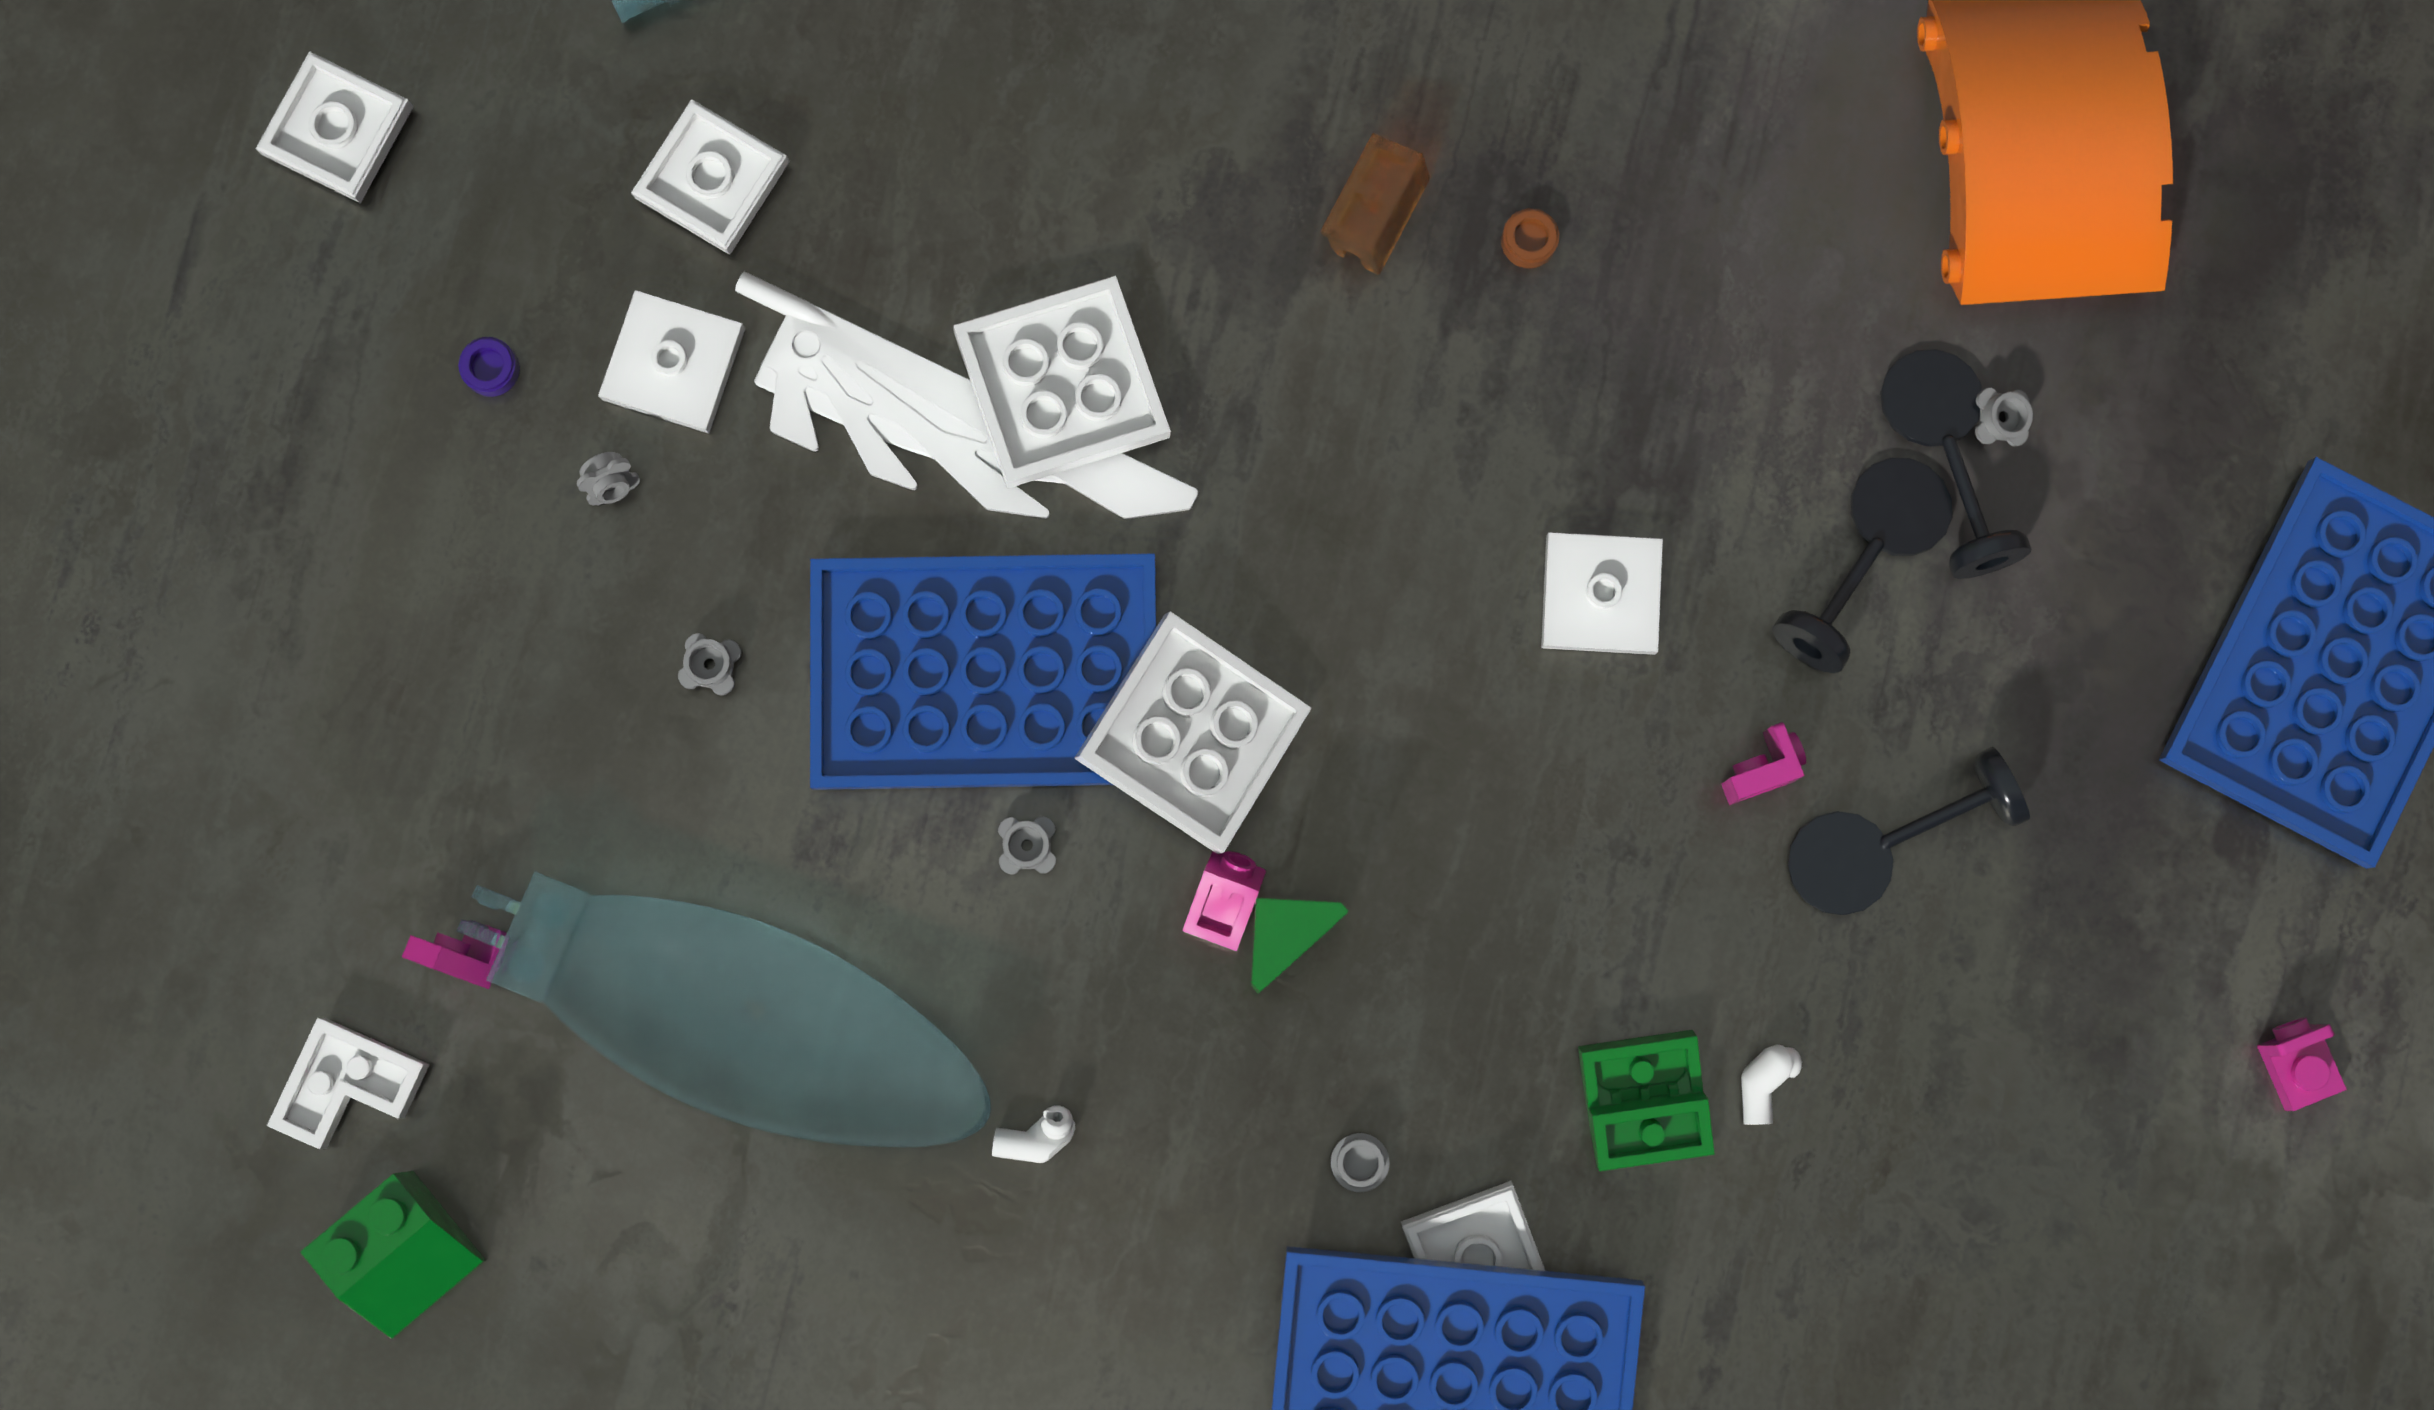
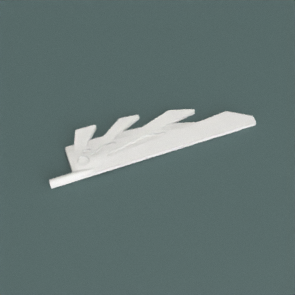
M744 271L737 281L735 292L785 315L754 381L757 386L774 393L770 430L774 434L813 452H817L819 444L810 413L811 410L845 426L866 468L874 477L911 490L918 488L917 482L885 443L887 442L936 460L987 510L1044 519L1050 516L1047 508L1017 486L1007 489L970 379ZM1124 453L1034 480L1064 483L1126 520L1190 510L1199 492L1196 488Z

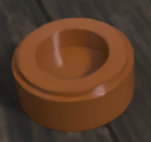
M1534 208L1522 209L1514 213L1506 222L1501 236V245L1505 256L1513 264L1522 268H1537L1547 263L1554 255L1559 243V229L1554 219L1546 212Z

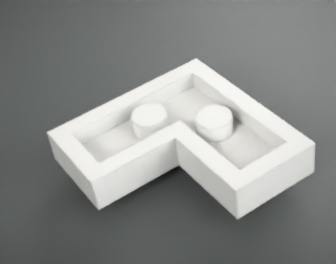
M317 1017L267 1126L317 1149H327L350 1098L395 1118H405L430 1064L327 1018Z

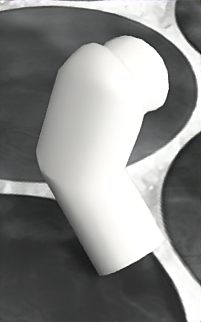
M1779 1044L1767 1047L1744 1068L1741 1084L1743 1122L1745 1125L1773 1124L1772 1092L1789 1077L1795 1078L1802 1069L1801 1056L1794 1048L1784 1047Z
M1054 1105L1047 1108L1043 1112V1116L1027 1131L997 1127L994 1135L992 1156L1035 1163L1049 1161L1072 1139L1075 1132V1122L1071 1112L1063 1106Z

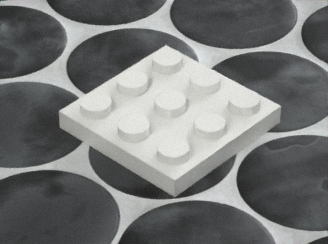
M1116 276L953 325L954 334L1007 489L1170 438L1171 430Z
M1170 611L1159 622L1074 759L1216 854H1221L1227 849L1312 708Z

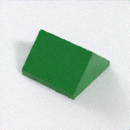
M1256 898L1251 987L1258 994L1263 991L1349 912L1341 902Z

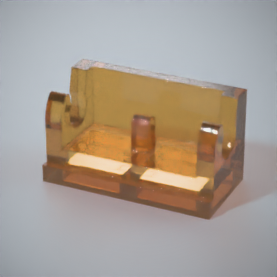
M1372 133L1321 229L1322 235L1328 237L1332 249L1339 256L1345 257L1347 251L1351 252L1361 259V264L1365 269L1380 275L1430 180L1423 154Z

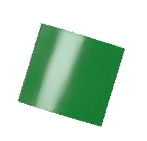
M1693 1030L1578 1046L1596 1165L1599 1171L1715 1155L1709 1099L1703 1091L1698 1038Z

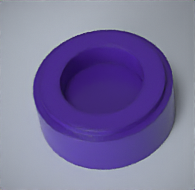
M481 337L470 342L462 351L459 358V373L463 381L473 391L483 396L495 397L508 392L515 385L520 373V364L515 352L505 342L494 337Z

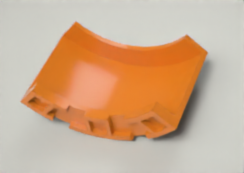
M1928 0L1927 17H1920L1917 39L1920 51H1925L1929 58L1938 87L1944 118L1939 127V145L1941 153L1948 155L1950 177L1949 249H1945L1942 252L1941 273L1944 283L1951 284L1961 305L2165 291L2171 247L2172 220L2161 219L2162 185L2173 184L2172 141L2166 88L2158 51L2147 52L2142 32H2148L2150 22L2141 0Z

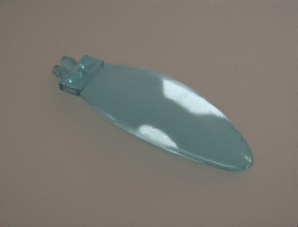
M534 871L521 902L477 885L472 898L476 899L479 904L493 910L500 909L515 915L506 936L489 930L488 926L474 920L466 921L461 919L457 928V932L500 949L486 981L540 1003L544 1002L564 1024L619 1067L663 1093L715 1116L752 1128L790 1137L836 1144L877 1147H924L947 1144L962 1140L978 1132L989 1119L991 1100L983 1080L961 1050L939 1029L903 999L860 969L807 940L769 924L724 910L675 900L625 895L590 896L585 891Z

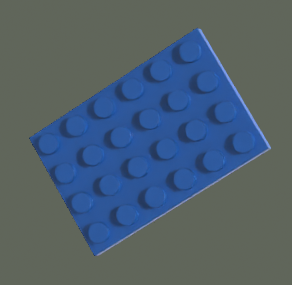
M2315 457L2307 462L2159 761L2367 869L2376 867L2434 748V517Z
M1155 553L810 559V788L813 790L1113 785L1074 758L1156 629Z
M1287 1246L1271 1410H1633L1645 1285L1642 1280Z

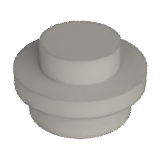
M1365 1133L1350 1134L1341 1139L1333 1149L1331 1155L1332 1173L1338 1183L1350 1191H1371L1378 1187L1387 1176L1389 1170L1388 1152L1385 1146L1372 1135Z

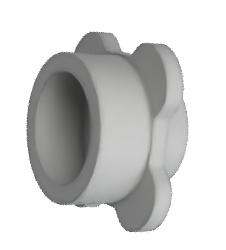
M1993 388L1981 390L1976 397V404L1980 408V423L1975 428L1977 439L1983 444H1992L1996 440L2007 441L2011 446H2019L2025 443L2028 439V430L2033 420L2032 407L2026 393L2021 390H2014L2002 394L1997 393ZM2000 412L2005 414V422L1999 420Z
M604 452L591 457L581 466L577 487L580 491L588 493L586 499L590 505L597 506L621 500L639 484L640 478L637 473L629 471L631 464L628 459L622 458L616 452Z
M701 633L688 637L685 642L684 667L678 672V679L681 685L687 689H694L698 686L711 688L717 695L730 693L735 686L732 672L734 662L741 657L740 646L731 639L717 642L707 639ZM706 660H714L715 666L713 669L708 670L705 668Z
M1044 816L1038 817L1034 822H1019L1014 817L1004 819L998 828V833L1003 838L1004 851L999 858L1001 869L1011 875L1018 873L1020 869H1036L1041 874L1050 872L1056 864V857L1051 853V837L1056 831L1054 823ZM1025 840H1030L1033 843V847L1029 851L1022 849V843Z

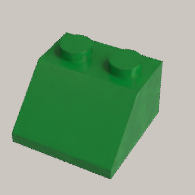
M414 1171L393 1173L300 1251L337 1299L391 1339L400 1334L486 1261Z

